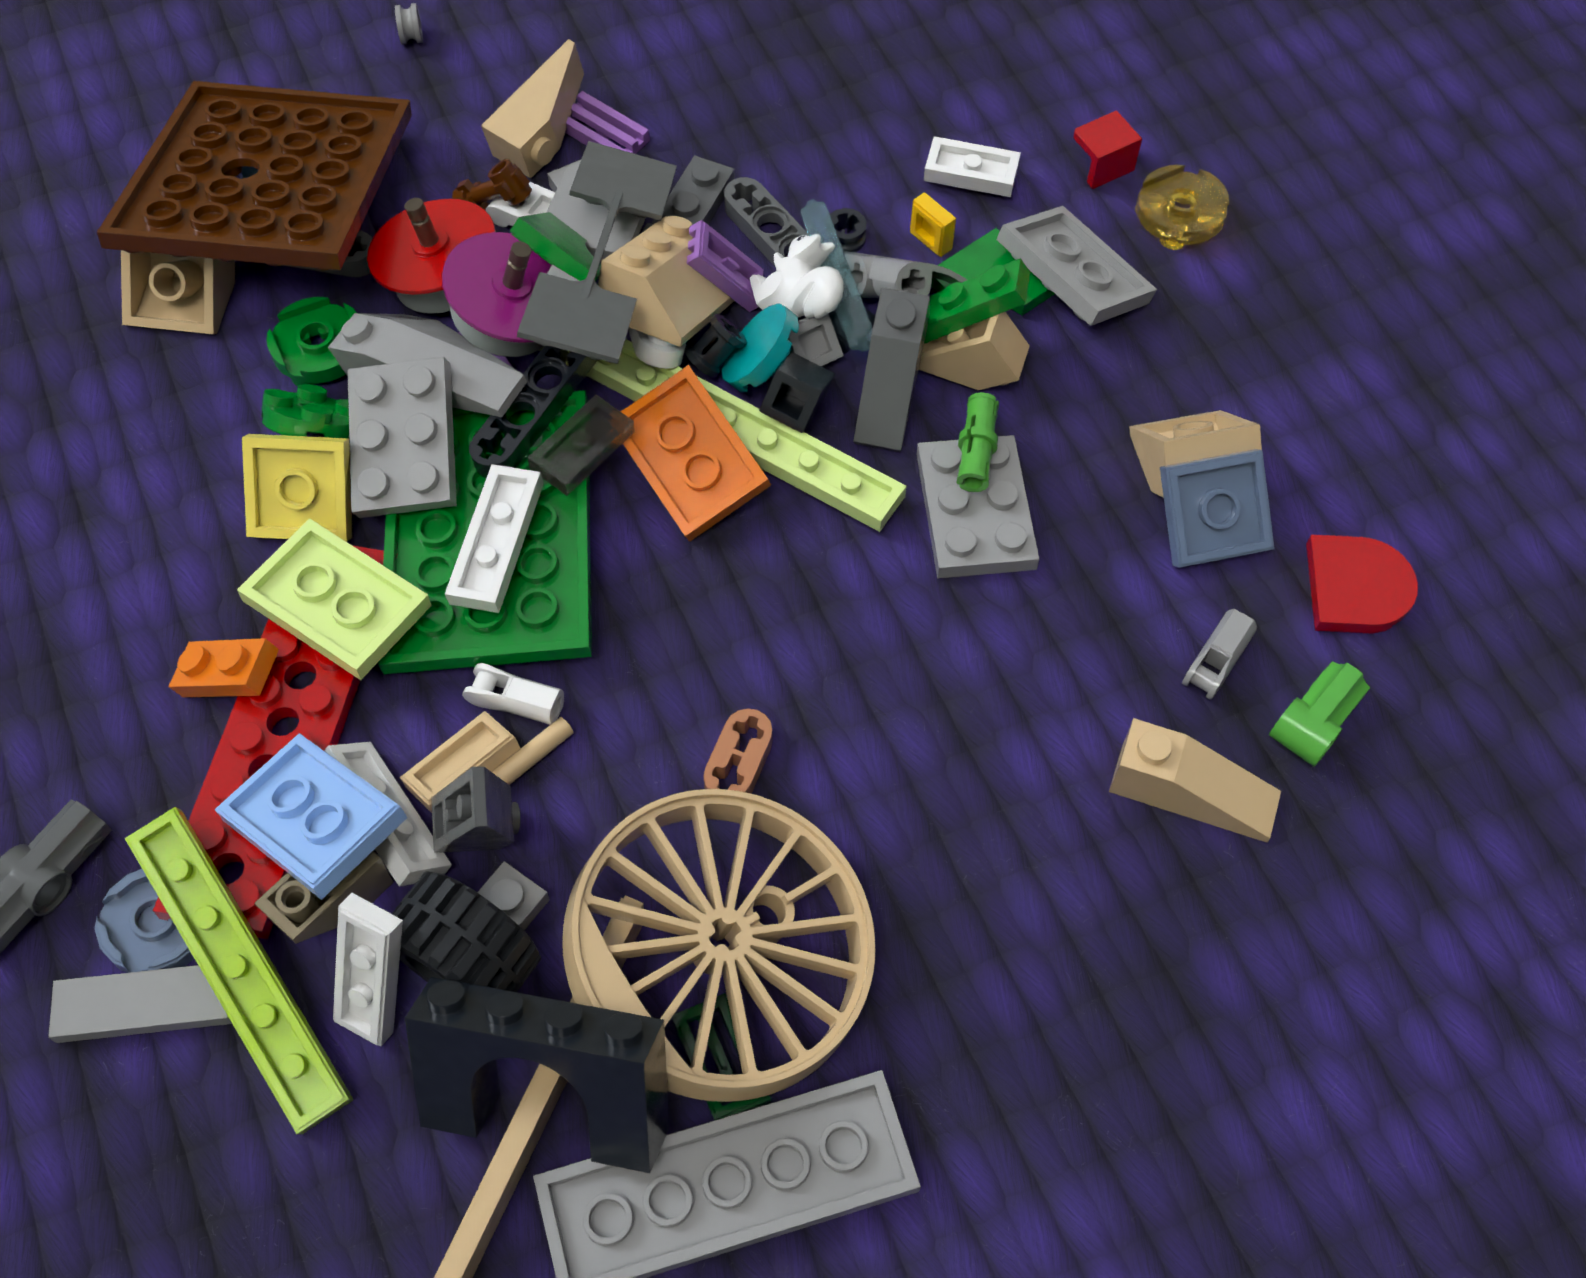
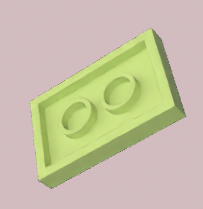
M310 518L237 589L243 602L359 680L364 678L431 607L428 594Z

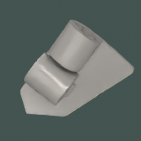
M848 251L836 252L835 259L846 261L845 284L848 293L853 298H880L881 288L927 296L930 292L932 278L950 284L967 281L966 278L952 270L931 263Z

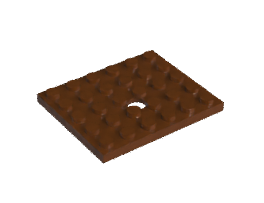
M193 81L99 227L97 235L101 248L124 250L128 253L146 252L168 254L174 257L212 258L224 262L245 261L265 263L270 266L310 267L322 271L330 269L341 270L412 117L410 100ZM242 166L258 169V172L250 177L242 179L234 177L242 172Z

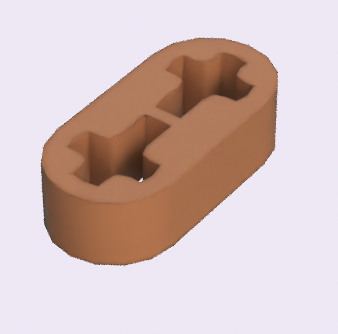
M748 708L738 710L729 717L705 767L703 776L705 789H720L718 778L725 779L732 765L738 766L737 784H731L728 790L752 794L770 753L773 741L771 721L765 714ZM749 727L757 729V738H752L749 741L745 752L739 751L740 734H745Z

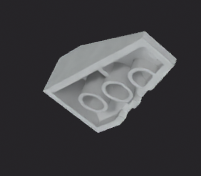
M354 313L328 347L347 376L348 369L444 356L451 364L452 407L503 417L527 383L524 374L489 352L476 347L462 335L434 319L405 314Z

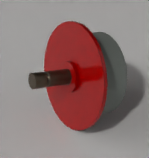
M412 198L405 203V210L387 221L373 237L367 253L368 267L374 279L383 287L396 292L398 298L406 307L422 313L451 311L442 286V271L448 255L458 244L470 237L496 232L495 225L490 215L483 208L469 201L438 199L423 202L420 198Z

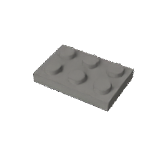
M1064 206L1004 224L996 239L1011 253L1015 260L1021 258L1026 267L1042 281V284L1048 290L1054 292L1073 309L1074 314L1078 318L1086 321L1090 326L1149 304L1157 290Z
M442 356L348 369L352 513L359 518L457 506L450 362Z
M1014 435L998 436L997 451L992 455L990 461L989 486L981 492L963 490L960 488V484L957 485L956 483L962 455L958 447L959 440L918 443L916 455L937 579L1037 570L1039 555Z

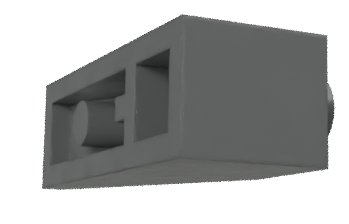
M881 288L871 335L854 444L901 453L930 317V296Z
M471 767L431 797L434 853L500 850L513 843L514 835H517L519 832L520 809L516 801L512 802L511 786L486 767Z

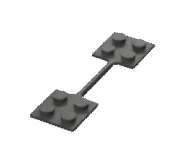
M588 141L569 195L584 199L590 204L603 205L609 210L587 278L582 281H571L539 272L517 331V337L534 341L543 346H552L582 354L591 359L618 364L637 298L602 289L596 284L595 278L615 218L619 213L630 212L637 217H649L661 221L676 172V165Z

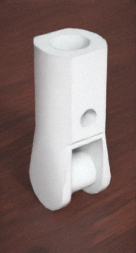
M483 663L475 665L473 673L476 678L472 686L466 687L462 693L464 699L475 706L512 713L549 725L558 719L564 704V692L562 689L521 678ZM495 686L504 688L502 695L493 692Z

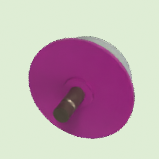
M492 232L470 237L462 241L450 252L442 271L443 291L450 304L451 316L456 328L470 343L495 355L518 357L538 351L544 346L534 341L517 337V331L539 272L547 274L552 265L532 251L528 244L519 241L511 235L512 233Z

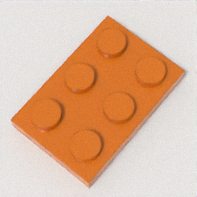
M689 365L608 420V423L689 542L772 485Z

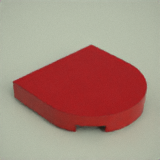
M1310 535L1306 547L1315 631L1379 633L1390 629L1392 625L1400 622L1409 613L1417 598L1418 582L1411 564L1398 550L1372 538Z

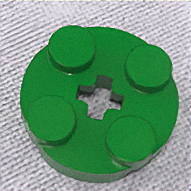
M310 297L288 305L277 315L279 323L274 327L273 332L269 328L266 338L267 347L277 369L282 374L291 378L294 385L325 383L346 374L328 347L340 333L343 325L351 319L354 313H357L351 306L343 303V308L339 305L331 304L329 298ZM315 335H320L323 340L326 339L321 344L310 345L312 342L311 337Z
M310 384L298 385L297 393L280 389H265L261 409L262 423L268 429L286 436H307V432L324 434V437L349 438L348 399L336 400L328 398V391L325 388Z

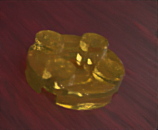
M1168 165L1153 171L1146 177L1138 194L1135 212L1144 228L1155 237L1160 238V243L1164 247L1171 250L1182 249L1185 245L1205 242L1222 230L1227 216L1229 194L1223 183L1210 172L1199 169L1197 175L1192 172H1184L1185 165ZM1174 201L1182 205L1190 204L1191 206L1190 208H1181L1176 206Z

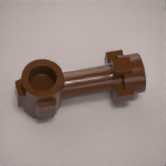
M504 159L489 171L488 177L490 180L483 183L478 181L473 184L469 179L461 181L453 190L452 199L469 201L486 210L488 207L486 201L499 196L511 206H515L530 195L532 188L529 185L530 181L515 163L513 164L510 159Z

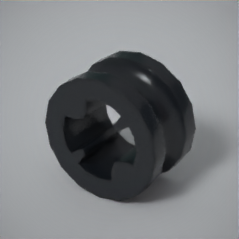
M850 208L837 209L830 213L826 221V243H833L835 245L833 251L835 252L859 251L864 246L866 239L867 222L865 217L859 211Z

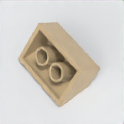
M665 216L661 221L659 220L602 260L598 286L611 292L637 298L629 325L630 328L681 347L706 326L714 314H720L734 300L687 264V256L693 253L688 249V241L693 239L689 235V227L692 226V223L683 217Z

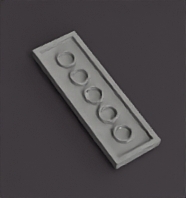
M882 1070L666 1135L650 1174L591 1162L590 1158L533 1176L556 1278H647L919 1192L921 1188Z

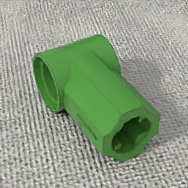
M1332 661L1311 685L1303 698L1297 697L1289 705L1272 728L1269 736L1315 767L1343 730L1341 725L1370 689V686L1363 678V673L1349 663L1338 664Z

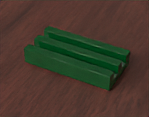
M723 993L716 998L714 1012L719 1011L739 1058L726 994ZM704 1002L678 1012L672 1017L673 1024L690 1065L695 1040L688 1023L695 1020L700 1023ZM711 1023L707 1045L720 1074L734 1075ZM703 1062V1067H702V1068H703V1070H704L705 1072L708 1073V1071H707V1069H706V1066H705V1064H704V1062ZM767 1095L750 1100L731 1101L732 1103L722 1106L719 1101H706L713 1121L771 1104V1098Z

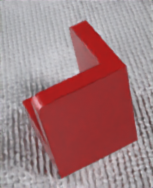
M1117 110L1075 129L1073 138L1092 159L1087 183L1092 189L1135 170L1142 138Z

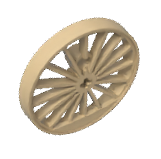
M702 789L673 794L643 806L621 821L603 839L582 868L571 891L563 924V958L568 984L575 1003L647 1017L651 1016L639 1000L638 995L694 963L696 969L660 1018L664 1020V1027H666L702 974H709L691 1067L686 1064L665 1037L667 1091L706 1101H743L764 1097L798 1083L817 1070L837 1050L859 1016L870 989L875 964V933L870 907L857 875L837 846L814 824L795 811L758 795L735 790ZM706 819L740 824L724 906ZM692 820L708 900L660 827ZM752 827L778 839L784 845L736 911L735 904ZM646 834L691 905L619 852L629 843ZM792 849L818 875L786 893L778 887L766 884ZM605 866H609L680 918L592 895L591 890ZM826 885L838 907L840 916L793 922L795 916L793 903L821 886ZM764 905L771 908L778 918V924L763 925L760 923V916L757 912H753V907ZM591 913L680 936L607 946ZM845 930L849 962L776 943L784 937ZM713 938L719 941L725 938L729 943V947L727 948L724 944L715 947L710 939ZM689 950L687 953L632 985L629 984L616 962L617 959ZM765 958L846 978V990L839 1011ZM756 973L829 1025L830 1028L825 1036L812 1049L806 1050ZM721 975H723L742 1069V1074L738 1075L707 1073L702 1068ZM738 977L788 1052L792 1061L766 1071L757 1070Z

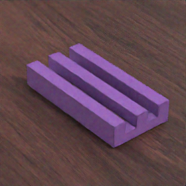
M584 91L577 95L578 102L573 103L571 116H568L566 121L567 128L565 133L586 146L588 141L636 154L650 141L647 128ZM576 119L594 128L596 132L577 122ZM611 138L612 140L616 141L617 143L621 144L626 148L623 149L618 145L614 144L613 142L609 141L608 139Z
M703 220L690 226L689 235L693 239L688 241V249L693 253L687 256V264L750 312L758 308L759 306L756 304L751 287L750 277L758 274L763 276L764 269Z

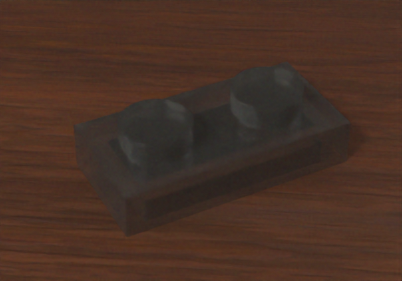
M595 395L528 456L529 469L540 472L544 480L568 496L634 433V421L601 397Z

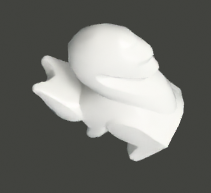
M820 234L812 236L801 235L793 239L789 247L788 257H784L779 252L774 254L776 272L767 278L759 274L750 277L756 304L764 310L768 306L780 303L797 315L798 318L805 315L806 318L815 317L820 319L834 311L842 299L844 281L837 269L820 266L835 249V245L831 242L821 243Z

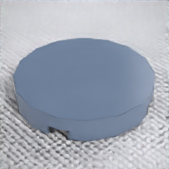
M143 869L127 874L109 889L103 899L104 907L100 912V918L96 917L95 933L99 947L119 970L126 973L186 967L194 957L172 919L169 918L168 921L159 919L153 912L158 895Z

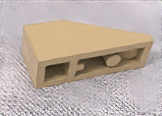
M568 39L481 125L492 155L501 161L510 159L529 178H532L544 165L548 164L561 147L567 128L566 121L568 116H571V108L576 101L584 76L575 42Z
M1133 718L1122 745L1109 789L1110 793L1267 843L1271 837L1281 795L1279 789L1190 736Z

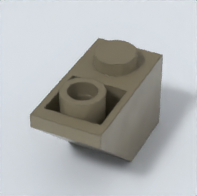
M372 851L322 900L287 873L255 902V905L297 944L337 928L338 906L351 893L373 903L394 882L381 858Z

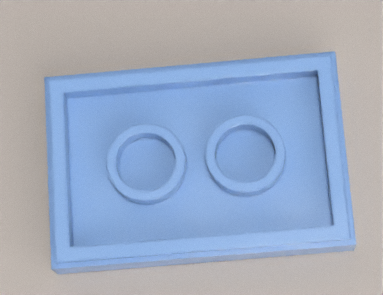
M300 733L214 809L225 823L321 900L408 818L401 806Z

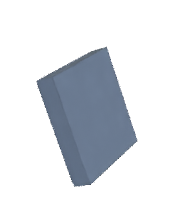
M1253 449L1160 467L1173 566L1180 568L1274 550L1262 450Z

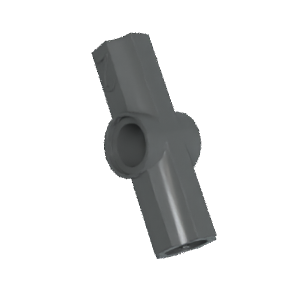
M71 799L29 845H16L1 856L0 953L35 915H47L64 901L72 887L73 879L71 875L112 831L103 820L80 802Z

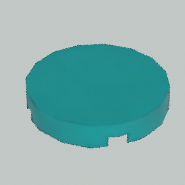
M780 303L768 306L758 313L741 331L747 341L746 345L742 349L736 348L724 361L722 368L723 380L741 393L748 391V384L757 387L765 383L777 371L791 351L790 348L793 343L788 340L791 331L796 334L798 333L799 323L797 315Z

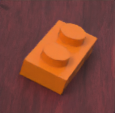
M266 638L188 642L185 651L178 659L177 669L168 687L181 697L260 696L279 649Z

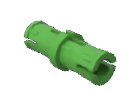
M975 393L968 398L965 429L959 434L958 447L962 455L956 483L957 485L960 484L961 489L969 492H981L988 488L990 461L992 455L997 451L998 436L995 433V423L999 401H996V397L989 393Z

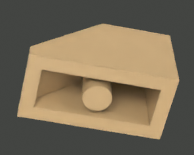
M1003 312L925 343L919 370L976 390L1007 385L1019 380L1030 346L1007 313Z

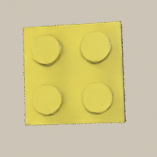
M247 434L242 437L246 537L289 539L310 518L346 542L352 538L349 438Z

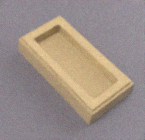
M484 711L403 774L400 779L407 790L432 813L431 797L471 767H486L492 772L521 748L516 738Z

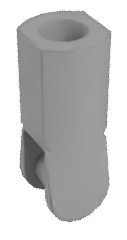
M1236 609L1228 610L1192 663L1182 684L1188 687L1192 683L1208 692L1206 698L1212 700L1257 631L1255 620ZM1206 662L1221 672L1218 675L1202 666V664Z

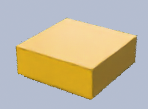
M924 192L913 200L910 233L940 257L944 256L953 248L956 217Z

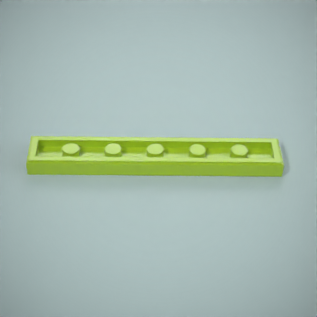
M174 807L126 837L127 844L296 1134H304L353 1101L354 1099L183 811Z

